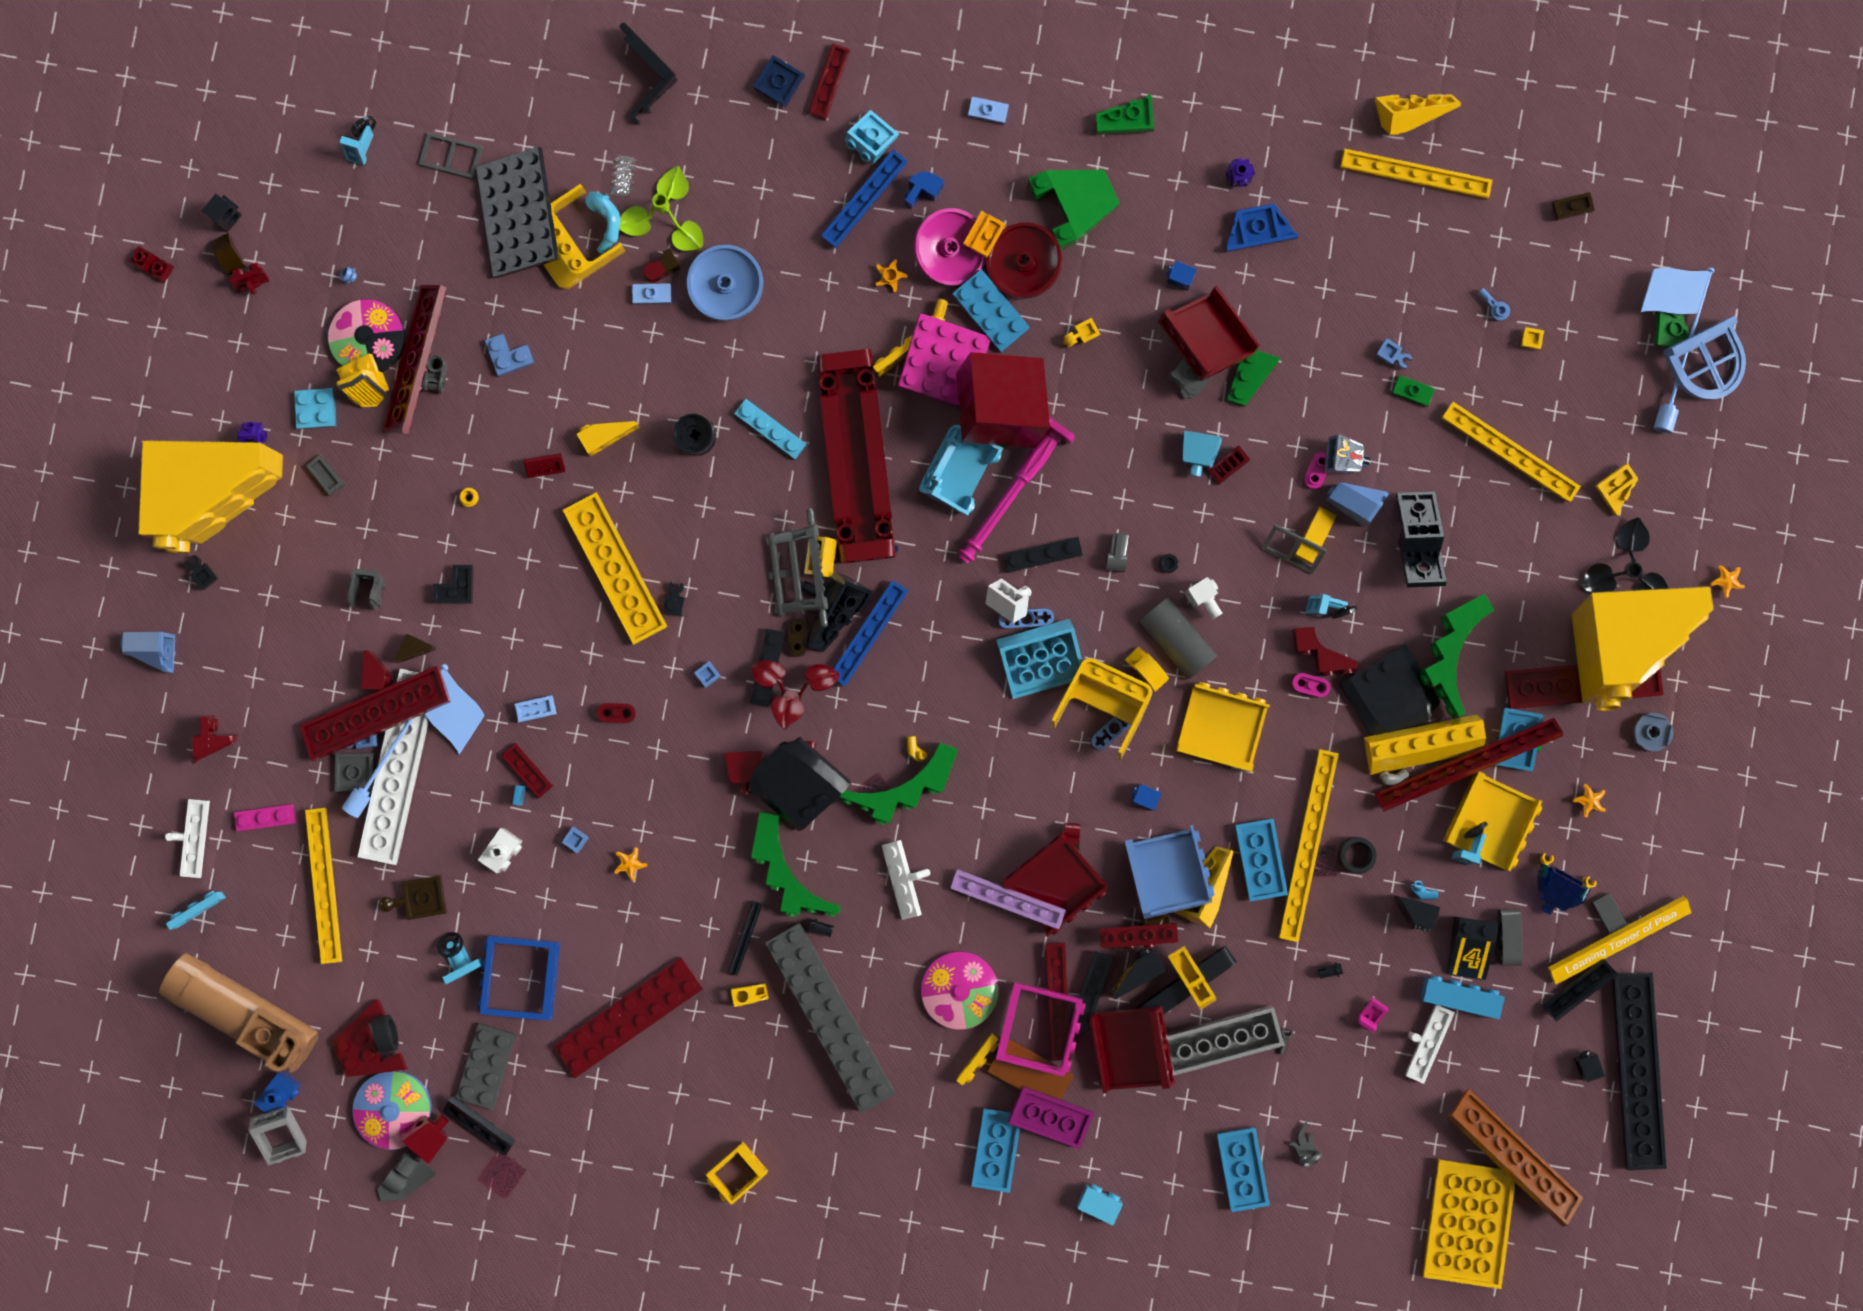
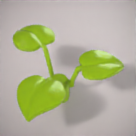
M679 166L669 170L659 180L657 194L652 199L653 205L651 206L649 216L642 207H630L620 217V231L634 237L645 235L651 228L648 220L652 218L654 210L661 214L667 213L678 229L672 235V242L678 250L686 252L702 248L704 239L700 227L692 221H686L680 227L669 209L670 198L680 200L686 196L689 190L688 181Z

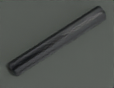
M753 901L728 970V973L737 976L739 974L762 908V904Z

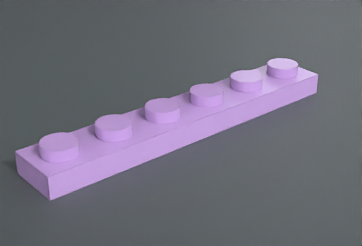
M956 870L951 885L953 890L1056 929L1060 928L1066 911L961 870Z

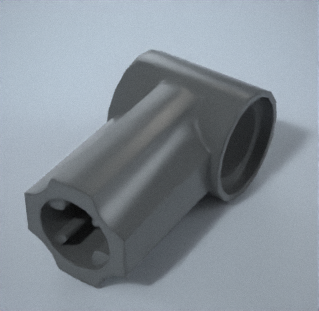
M1112 533L1110 552L1106 560V570L1125 573L1129 535Z

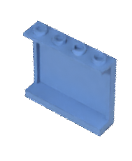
M1190 825L1189 830L1133 843L1132 839L1125 841L1144 919L1212 903V896H1215L1213 885H1208L1207 878H1210L1208 867L1203 866L1202 860H1205L1203 848L1199 849L1197 842H1200L1198 830L1194 831L1193 825Z

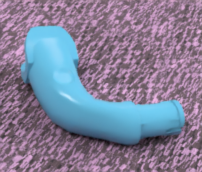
M590 192L585 200L586 205L593 212L601 214L607 221V228L603 234L604 238L597 248V251L603 255L618 241L621 221L620 213L609 200L607 194Z

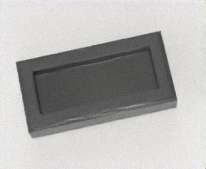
M321 454L306 465V468L329 496L345 485Z
M1610 893L1591 902L1609 935L1627 926Z

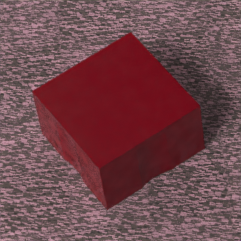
M978 352L969 353L956 373L958 399L961 406L960 427L962 443H998L1008 446L1035 448L1050 429L1044 358Z

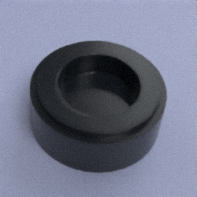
M1172 554L1162 556L1159 561L1161 571L1168 574L1173 573L1179 565L1178 559Z

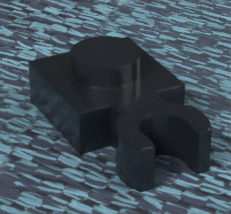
M193 555L192 557L195 559L194 565H191L188 561L184 563L187 568L194 571L190 576L199 588L204 591L219 578L208 564L204 563L201 566V559Z
M670 582L669 589L671 595L665 594L663 614L682 616L685 597H681L680 594L684 591V584L680 583V588L674 590V582Z

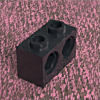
M216 193L202 210L204 214L227 232L230 231L242 216L237 210L239 207L225 195L220 197Z

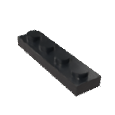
M1079 537L1004 554L1008 573L1083 556Z
M766 628L759 662L770 660L779 663L785 632ZM754 681L750 703L769 707L773 687H761Z
M1098 951L1094 952L1079 994V998H1083L1082 1003L1086 1005L1083 1015H1079L1078 1022L1081 1023L1080 1028L1086 1031L1089 1029V1019L1096 1010L1114 957Z
M1602 959L1542 1006L1557 1022L1616 977L1617 972Z
M454 1096L448 1100L443 1109L445 1114L504 1156L508 1154L516 1141Z

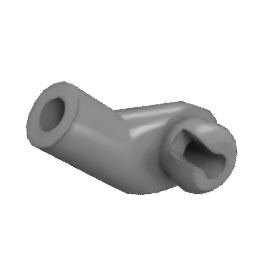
M1403 768L1396 775L1384 771L1380 774V779L1385 785L1393 786L1404 781L1410 775Z

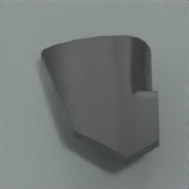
M405 1152L377 1189L380 1200H403L434 1177L436 1173L418 1158Z

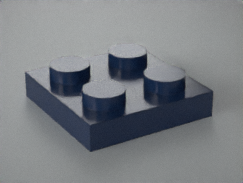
M772 55L755 82L753 89L786 108L805 78V74Z

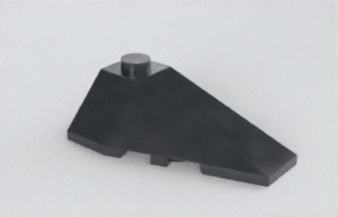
M834 571L824 591V597L827 598L828 609L825 610L828 625L826 627L820 625L818 610L807 646L824 652L839 636V631L845 625L848 626L852 622L850 619L857 612L860 613L865 608L873 591L852 578Z

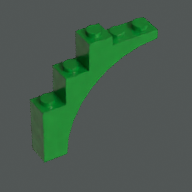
M1486 594L1440 617L1442 627L1449 634L1430 644L1431 653L1438 659V662L1419 671L1421 674L1420 679L1428 688L1436 686L1438 697L1443 699L1446 705V712L1453 719L1466 714L1457 688L1456 669L1459 653L1472 628L1482 618L1494 611Z
M939 743L926 766L911 780L882 792L857 793L845 790L839 796L842 797L840 801L850 805L853 801L860 804L858 808L870 811V808L874 809L872 817L875 818L874 822L885 825L886 822L890 823L898 802H901V807L911 810L912 807H917L924 787H927V792L935 795L938 792H943L958 749Z
M760 812L751 858L755 859V863L766 864L767 861L770 862L766 885H770V889L777 891L785 888L781 911L785 912L784 915L796 917V914H801L802 907L805 908L806 912L816 913V910L824 911V915L835 917V914H840L841 905L827 902L812 894L800 884L790 871L780 846V816Z

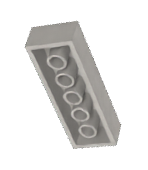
M1271 1005L1167 1033L1174 1076L1284 1046L1275 1009Z

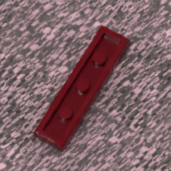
M832 43L808 115L827 120L850 53V48Z

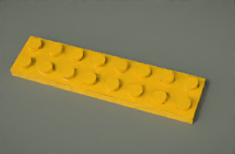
M596 492L565 508L563 512L633 645L668 628L598 493Z

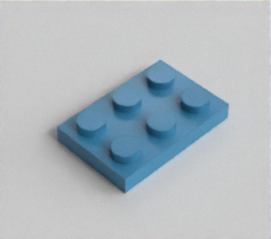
M1503 708L1498 741L1542 723L1543 715ZM1538 747L1496 765L1533 772Z

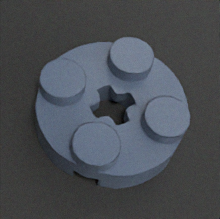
M1648 713L1642 715L1634 724V742L1646 751H1660L1668 746L1673 739V727L1662 714ZM1652 727H1655V731H1657L1658 734L1654 735L1652 738L1649 734V730L1652 729Z

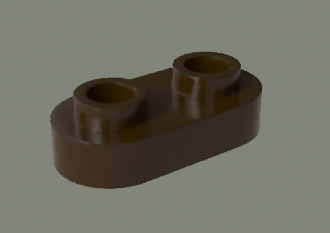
M795 619L789 625L788 651L794 657H802L807 652L809 627L803 619ZM796 625H801L802 630L797 632L795 630ZM795 644L801 645L799 651L794 650Z

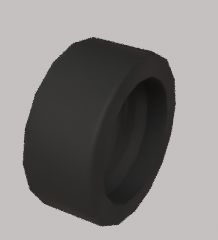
M1348 838L1339 847V863L1348 872L1365 873L1372 869L1376 862V849L1365 838ZM1353 844H1361L1368 850V860L1362 866L1355 867L1347 861L1346 852Z
M387 1014L373 1018L372 1034L378 1051L383 1054L397 1050L399 1039L392 1016Z

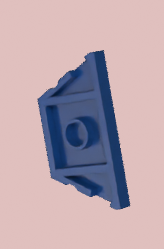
M1275 204L1238 210L1235 214L1226 252L1298 239L1299 235L1288 224V220L1280 214V210Z

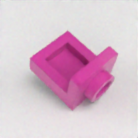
M1372 997L1359 1013L1358 1023L1365 1030H1370L1374 1033L1377 1024L1386 1015L1389 1008Z

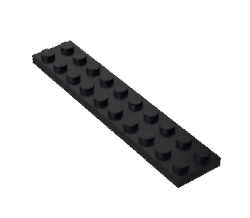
M1653 972L1621 973L1612 979L1625 1168L1628 1171L1667 1169Z

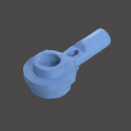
M1483 288L1478 294L1491 307L1492 317L1498 321L1507 319L1510 315L1509 306L1505 302H1496Z

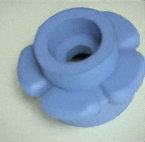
M346 266L342 270L340 280L346 285L355 281L357 276L355 268Z

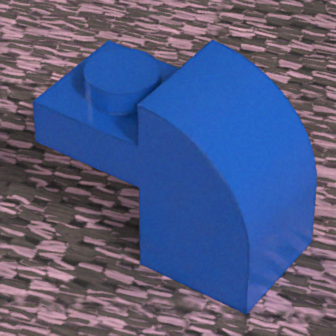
M919 172L909 179V186L913 189L909 188L904 196L906 199L905 205L912 209L921 194L935 201L944 187L945 180L931 172Z

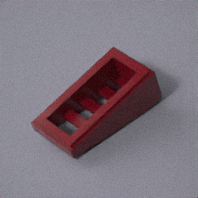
M1238 445L1207 471L1217 484L1220 485L1247 464L1250 458ZM1235 453L1242 459L1241 463L1234 456ZM1228 458H1230L1234 462V464L1236 465L1235 468L1227 460ZM1224 463L1230 472L1227 473L1221 464ZM1217 467L1224 475L1222 478L1215 470Z

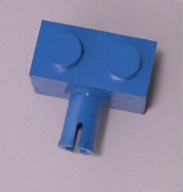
M281 1071L274 1077L254 1104L264 1113L286 1107L289 1100L293 1101L300 1093L298 1089L301 1087V1084L285 1071Z

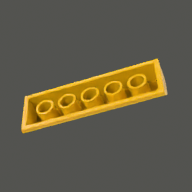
M1477 714L1364 737L1370 775L1464 756L1483 748L1486 740L1483 719Z

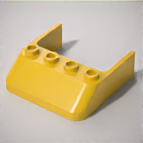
M581 184L551 203L559 260L543 265L561 289H570L625 252L624 247L619 243L594 261H587L555 215L556 212L586 193Z
M1087 658L1081 663L1051 720V728L1055 729L1071 699L1082 701L1131 725L1118 751L1117 759L1121 761L1150 702L1152 688L1147 683L1100 661Z

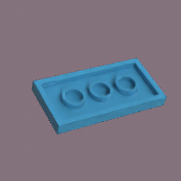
M982 269L952 293L979 328L991 339L990 341L1000 353L1030 328Z
M1274 819L1235 825L1249 902L1288 895Z
M988 1108L983 1109L971 1187L1010 1193L1020 1127L1008 1123L1011 1112Z
M1250 1127L1217 1133L1230 1211L1237 1212L1270 1206L1256 1128Z

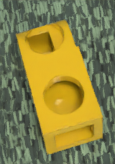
M766 983L731 988L734 1007L769 999Z

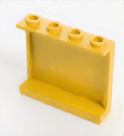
M1199 682V684H1194L1175 751L1252 772L1254 756L1267 708L1270 705L1265 704L1266 700L1261 698L1248 699L1247 695L1236 692V695L1228 693L1229 690L1218 687L1217 690L1212 689L1210 684Z
M1479 771L1473 774L1443 841L1461 850L1470 851L1474 838L1465 839L1463 835L1478 824L1486 821L1488 825L1484 828L1483 832L1486 837L1479 856H1482V860L1505 871H1511L1518 863L1517 856L1519 852H1522L1526 846L1525 839L1527 834H1530L1534 828L1533 821L1535 817H1538L1541 813L1542 801L1493 780Z

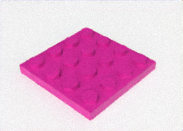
M919 313L897 387L961 408L958 399L956 373L970 352L987 353L991 339L975 331Z

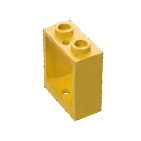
M741 1142L706 1174L708 1177L706 1180L712 1188L716 1187L720 1191L719 1196L725 1203L729 1202L732 1205L761 1180L768 1170L747 1145ZM739 1153L757 1175L733 1195L715 1173Z

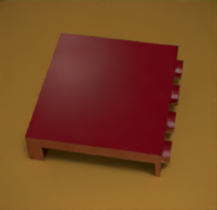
M1217 286L1213 288L1211 293L1173 312L1170 309L1164 311L1158 320L1160 326L1201 382L1254 355L1260 346L1256 337L1252 335L1245 322L1241 320L1234 307L1230 305L1224 293Z
M1063 832L1004 878L1002 882L1006 889H1012L1065 909L1061 925L1065 922H1072L1080 910L1084 912L1092 905L1091 902L1097 898L1099 900L1107 893L1106 882ZM1038 922L1046 931L1045 935L1047 937L1051 933L1055 935L1062 929L1061 926L1059 929Z
M1162 1006L1096 1012L1090 1017L1089 1028L1093 1033L1092 1046L1096 1050L1097 1057L1095 1063L1099 1069V1085L1103 1090V1094L1115 1089L1162 1086V1089H1168L1175 1084Z

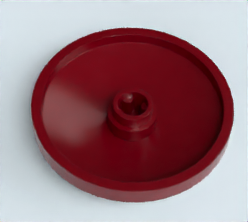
M1021 222L1003 229L989 256L986 258V267L991 281L1002 293L1013 298L1029 299L1045 293L1056 282L1062 268V252L1059 243L1049 230L1035 223Z

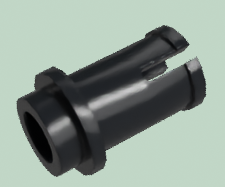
M805 580L801 591L816 597L815 584Z
M811 919L808 930L812 931V934L815 932L831 937L834 925L817 921L818 919Z
M1334 962L1332 965L1317 967L1320 979L1332 976L1340 977L1343 974L1341 963Z

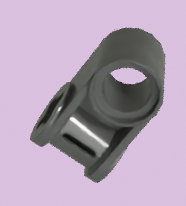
M433 355L427 361V370L423 378V391L429 389L443 394L446 386L448 364L442 357ZM440 360L441 367L434 369V363Z

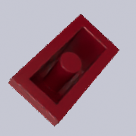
M364 650L361 689L382 690L391 686L392 676L390 671L372 651Z

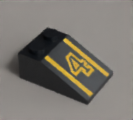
M1455 916L1447 974L1486 980L1496 944L1498 923Z
M1143 948L1137 952L1138 956L1134 957L1110 992L1114 1000L1166 972L1155 950Z

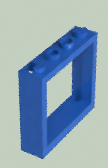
M496 935L488 936V939H485L484 942L486 959L482 961L484 978L480 980L482 997L478 999L480 1014L552 1020L561 942ZM495 943L549 948L542 1013L488 1008Z

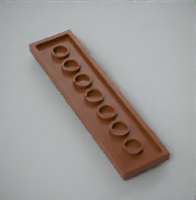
M1470 1089L1464 1091L1448 1118L1562 1227L1567 1226L1583 1197Z

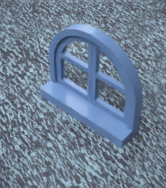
M1736 316L1726 318L1663 350V354L1677 383L1689 395L1701 400H1714L1727 396L1740 384L1745 373L1746 357L1743 346L1733 327L1734 324L1738 323ZM1724 334L1732 353L1713 362L1705 343ZM1698 348L1706 367L1687 376L1678 357ZM1734 357L1733 373L1727 383L1723 384L1715 366ZM1708 370L1717 389H1702L1692 383L1690 379Z

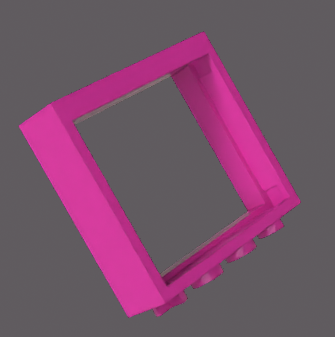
M1015 981L996 1059L1064 1077L1065 1072L1069 1073L1072 1061L1068 1059L1070 1053L1074 1054L1076 1042L1073 1039L1074 1034H1079L1081 1026L1078 1018L1079 1015L1084 1013L1086 1004L1082 1003L1083 998ZM1021 990L1075 1003L1060 1067L1006 1054Z

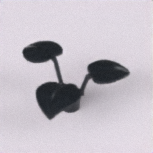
M1634 518L1626 522L1617 534L1618 547L1625 550L1629 549L1631 562L1625 565L1624 571L1612 574V568L1604 563L1594 564L1586 572L1581 584L1582 588L1590 593L1612 592L1617 587L1614 577L1626 575L1631 578L1638 577L1641 581L1637 585L1636 591L1669 589L1665 579L1658 573L1650 572L1644 579L1642 578L1643 568L1639 563H1636L1632 550L1637 552L1644 550L1649 545L1650 534L1640 518Z

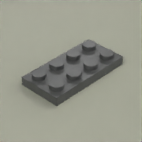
M478 1024L456 1096L458 1100L491 1110L495 1108L517 1034L485 1024Z

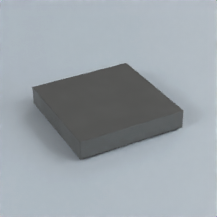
M375 753L335 754L334 792H352L354 788H364L375 771ZM375 779L367 789L368 792H372Z

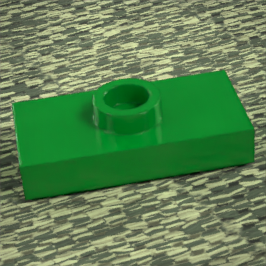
M1399 375L1392 394L1428 407L1435 388Z

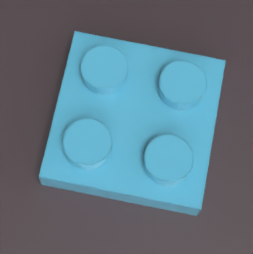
M333 388L294 391L296 428L298 430L336 427L335 391Z

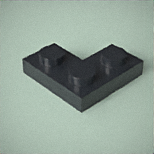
M453 565L452 584H433V603L473 604V565Z

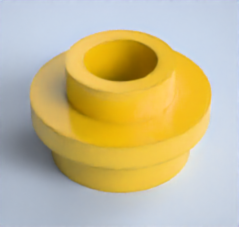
M465 488L461 491L459 500L462 505L473 507L477 504L479 495L474 489ZM469 494L472 495L471 501L466 500V497Z

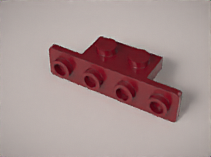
M1177 923L1101 928L1099 930L1101 948L1124 947V949H1135L1136 946L1143 945V948L1155 947V944L1178 943L1179 941Z

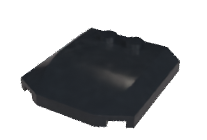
M1406 644L1339 683L1370 736L1420 726L1430 720L1440 704V700L1432 687L1428 688L1422 683L1419 672L1421 669Z
M798 737L794 741H785L778 744L755 766L748 789L797 831H801L846 790L851 780L806 741Z

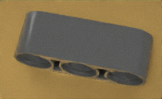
M1499 909L1498 944L1501 966L1522 965V919L1519 909Z

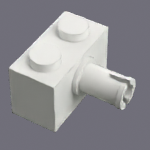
M1207 577L1184 592L1193 608L1204 605L1212 620L1223 613L1214 600V596L1218 594L1216 591L1218 586L1213 579L1210 580Z
M1000 579L988 586L986 604L1014 623L1026 616L1031 590L1026 585L1017 590L1003 579Z
M500 828L478 861L495 873L505 872L511 864L509 862L510 858L513 855L516 856L521 850L522 846L520 844L522 840L505 828Z

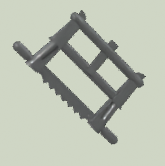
M808 508L806 510L808 527L796 531L793 528L791 531L778 535L770 533L768 538H765L766 543L770 546L773 572H769V580L774 579L777 602L774 614L783 617L785 613L789 612L805 613V610H819L820 625L826 627L828 622L825 610L828 609V603L823 593L825 591L823 586L824 580L822 579L824 574L821 572L823 567L820 564L822 561L819 557L821 553L818 550L820 545L817 542L819 530L818 525L814 524V511L812 508ZM809 539L816 590V598L809 600L802 599L800 569L798 567L795 541ZM788 543L791 569L780 570L777 544ZM792 576L795 602L784 604L781 578Z

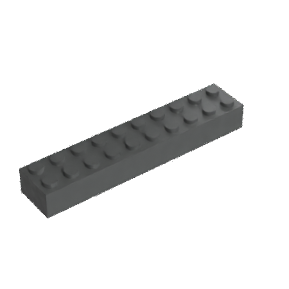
M801 922L765 942L860 1113L893 1096L895 1089Z

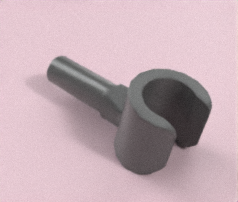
M1285 1028L1281 1029L1284 1046H1280L1279 1050L1281 1055L1284 1053L1288 1039L1293 1036L1294 1032L1292 1029L1289 1036H1285Z

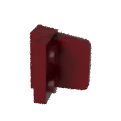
M215 715L200 717L201 734L193 736L191 763L195 764L199 760L231 744L234 745L238 739V734H215V731H218L219 728L218 719H215Z

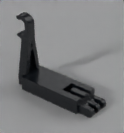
M621 23L620 29L627 35L624 40L662 78L631 113L632 120L640 125L637 115L643 109L647 113H651L650 107L678 79L675 77L676 74L626 23Z

